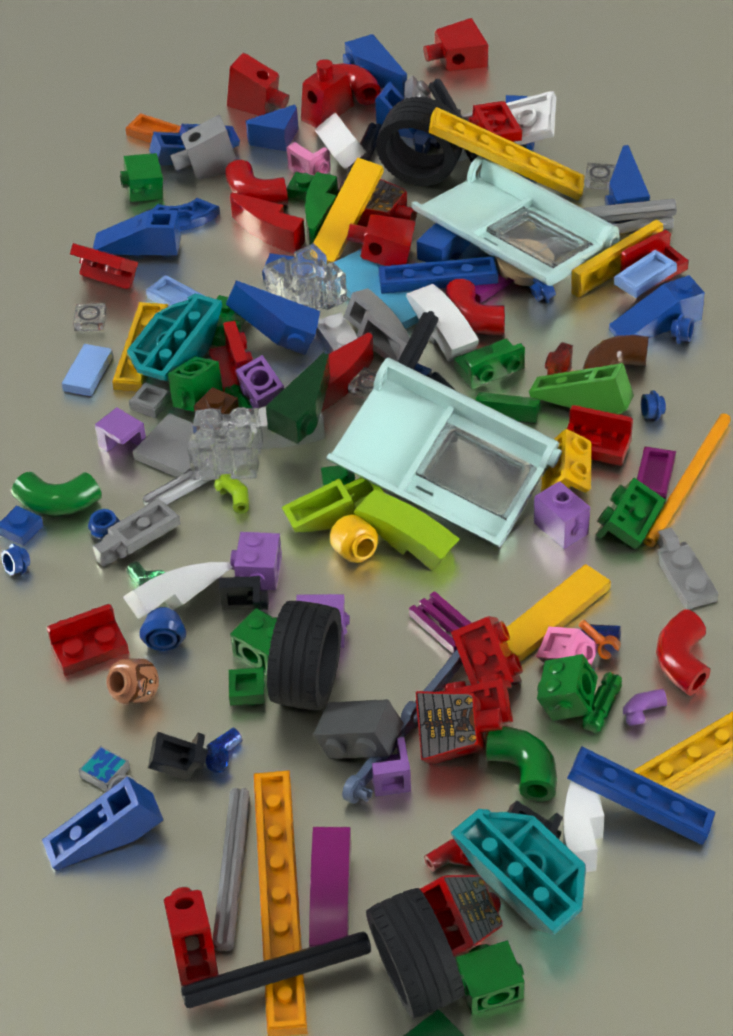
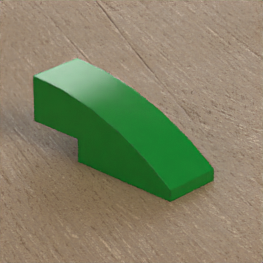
M316 172L310 182L305 201L307 240L310 248L337 198V176Z

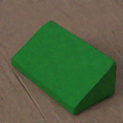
M479 392L475 398L476 401L516 421L537 423L541 404L539 399Z

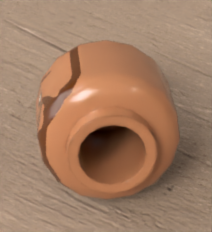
M121 659L112 665L107 676L109 693L114 700L121 704H143L148 702L156 695L159 687L158 672L153 663L147 659Z

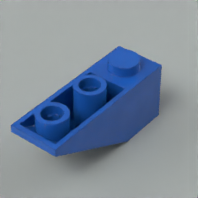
M148 210L97 232L93 249L112 255H178L181 240L178 211Z

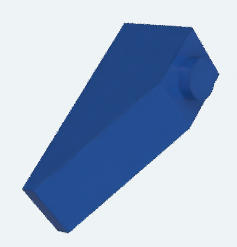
M373 34L345 42L344 63L358 65L367 69L375 77L382 89L387 83L391 82L404 97L407 73Z
M629 145L622 147L609 183V195L605 196V205L650 201L649 192Z
M690 275L664 283L610 323L609 330L614 336L643 335L651 338L671 331L673 319H678L681 314L688 318H693L694 322L700 321L703 316L705 292Z
M235 281L226 305L276 345L306 355L316 335L320 311L240 281Z
M126 777L43 838L42 842L52 868L57 871L132 843L164 819L153 793L130 777Z

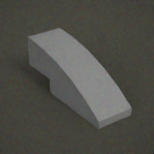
M367 288L353 292L343 317L359 329L356 335L358 338L368 332L373 335V350L384 359L389 357L398 362L410 339L403 324L394 312L370 289Z

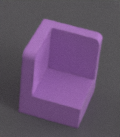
M117 407L95 424L98 445L106 452L110 451L117 444H124L128 440L138 446L146 438L144 423Z
M404 737L397 738V754L390 755L385 762L372 763V781L375 797L411 792V772Z

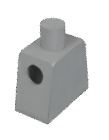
M220 115L183 133L181 138L185 150L170 155L176 171L191 166L196 179L199 180L225 174L227 165L236 160L226 127Z

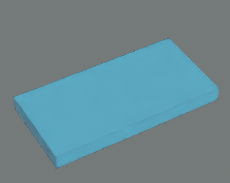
M362 249L323 267L324 276L348 298H351L353 292L368 288L394 312L405 329L418 323L419 319L406 297L407 293L412 291L381 294L378 267L383 265L362 259L360 257Z

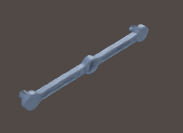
M458 650L453 653L424 691L439 692L445 688L444 685L449 683L463 665ZM409 701L403 708L401 720L404 724L398 738H405L411 729L418 727L416 701ZM397 740L395 742L391 754L397 748ZM390 756L370 757L356 775H352L347 779L343 787V799L353 804L357 803L360 799L368 802L373 794L372 789L366 788V785L373 778L372 763L385 762Z

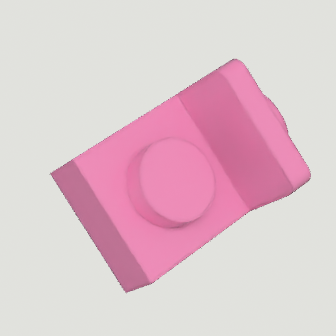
M296 142L287 146L288 169L292 172L308 173L310 175H315L316 172L324 174L330 172V152L327 148L324 147L313 154Z
M549 626L536 657L545 663L547 660L583 654L589 664L592 665L598 645L580 629Z

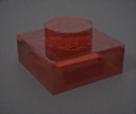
M561 342L554 352L548 354L545 361L547 375L570 372L572 369L573 345Z

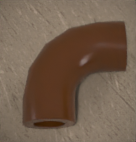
M617 335L603 340L589 351L583 369L623 363L624 366L646 367L649 336Z

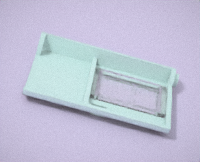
M481 156L475 158L471 163L467 174V181L422 205L416 201L411 203L412 209L415 212L480 247V250L493 257L500 258L548 286H552L571 275L574 268L620 241L618 227ZM482 164L480 172L476 175L477 168Z
M387 357L376 374L372 392L334 451L329 453L326 459L497 547H501L548 467L554 468L562 450L558 449V441Z

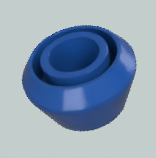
M159 607L149 612L139 632L142 642L149 648L157 651H169L177 648L185 640L187 634L178 613L167 607Z

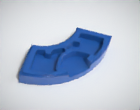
M199 198L178 206L157 204L151 209L177 210L180 231L202 226L220 215L219 206Z

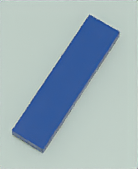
M495 257L378 267L381 294L415 291L434 284L439 289L447 288V285L455 279H466L474 285L498 283Z
M583 746L578 751L567 779L701 845L704 844L708 837L716 813Z

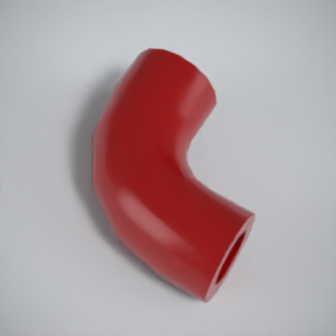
M333 64V67L347 73L351 91L360 104L371 105L375 103L381 88L375 77L367 69L354 64Z
M235 160L227 165L225 174L232 192L283 206L288 205L284 177L275 179L256 178L251 164L245 160Z
M455 279L447 285L446 296L459 309L475 334L505 336V305H482L475 300V285L469 280Z
M684 609L675 615L660 632L656 656L660 668L666 677L687 695L693 696L707 682L711 668L698 660L691 652L692 647L706 635L704 622L695 612Z

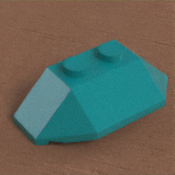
M195 293L187 297L188 300L175 303L157 312L127 350V355L139 374L169 382V372L194 356L203 358L212 345L222 308V301Z
M478 809L451 831V836L478 874L531 927L555 935L583 911L586 864L535 816L509 812H490L487 809Z

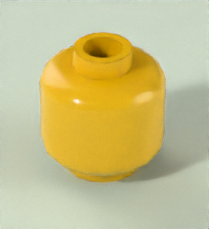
M347 515L339 519L332 527L330 544L333 550L347 561L360 563L366 561L376 551L378 534L376 529L360 516Z

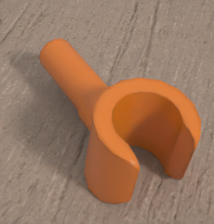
M585 620L579 623L578 626L598 645V654L601 658L610 659L612 656L604 648L605 644H611L617 651L620 650L621 643L617 637L612 635L604 637Z

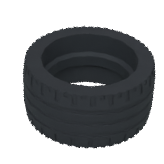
M416 96L403 99L401 102L399 101L387 114L379 130L376 142L379 160H381V163L391 175L405 183L415 186L436 185L444 181L451 174L461 156L463 148L429 133L431 114L436 107L457 116L451 108H448L447 105L442 104L438 100ZM414 128L428 133L442 146L443 153L428 155L415 151L403 141L398 130Z
M286 601L275 623L268 656L267 692L271 702L307 710H322L326 706L334 685L340 656L342 623L339 609L306 601Z
M419 888L403 891V893L381 901V903L378 902L366 910L367 921L381 960L399 999L411 1018L427 1015V1013L445 1007L465 995L463 981L444 931L431 905Z

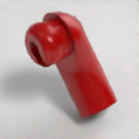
M454 839L447 841L424 856V861L432 872L448 863L473 866Z

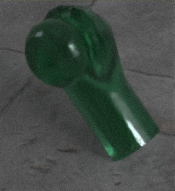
M137 561L130 563L126 569L127 574L137 587L152 578L166 573L163 570L146 571L140 562Z

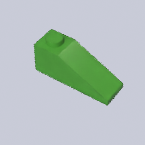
M623 363L539 376L529 390L530 397L568 408L576 405L614 414H621L627 411L634 397Z

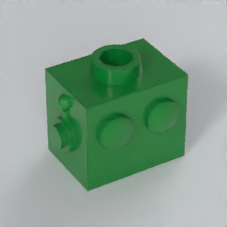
M157 153L124 156V171H120V181L122 188H127L130 202L163 199V175Z
M194 356L168 373L172 404L175 408L195 412L194 405L212 387L223 392L219 361Z
M256 608L230 633L233 656L253 668L263 667L265 675H267L269 649L277 617L273 618Z
M583 654L547 660L544 663L541 681L537 686V700L552 721L591 715L598 676Z
M508 940L491 946L481 944L472 948L468 953L456 957V963L464 986L465 995L463 997L466 999L471 1015L524 999L525 981L522 976L524 975L522 965L516 961Z

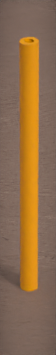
M722 413L719 415L643 540L645 545L649 547L656 545L660 536L659 531L667 527L731 422V417L728 414Z

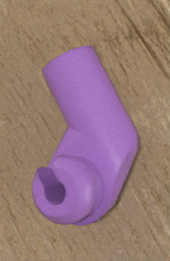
M664 689L634 695L623 707L626 723L629 726L642 724L645 722L644 710L667 706Z

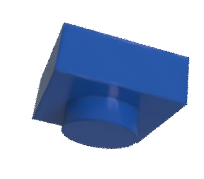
M16 505L0 521V536L25 546L44 526L42 517Z

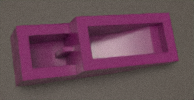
M313 827L309 947L349 935L352 851L350 827Z

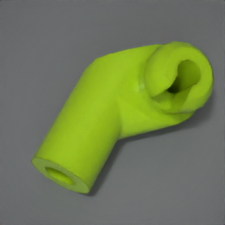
M221 474L220 478L214 482L216 491H220L221 495L229 492L233 499V510L239 514L246 513L249 510L247 486L232 474Z

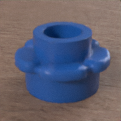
M533 278L534 284L530 286L533 296L538 302L544 300L545 303H549V299L556 296L553 285L548 286Z
M681 314L678 319H673L671 337H676L678 344L681 341H691L694 319L688 318L684 314Z
M655 390L650 391V394L642 395L640 405L643 418L657 421L666 411L664 397L659 396Z
M100 509L91 515L88 529L91 531L92 536L103 539L108 534L107 529L120 522V520L113 511Z
M11 544L9 549L3 550L1 553L3 567L9 575L18 573L24 575L28 566H30V556L25 548Z

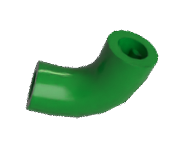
M26 472L15 480L11 488L12 496L23 506L38 514L49 516L74 514L88 508L102 498L97 482L87 472H83L72 480L61 484L47 483L35 473Z
M503 726L502 730L488 731L487 761L507 762L517 766L521 772L519 791L524 798L535 802H545L555 797L557 786L556 763L554 756L542 740L528 731Z

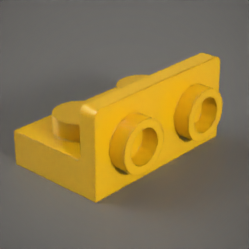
M565 429L554 438V440L559 442L558 449L562 450V454L554 468L549 466L543 475L541 492L560 481L569 489L572 486L587 493L591 489V441Z

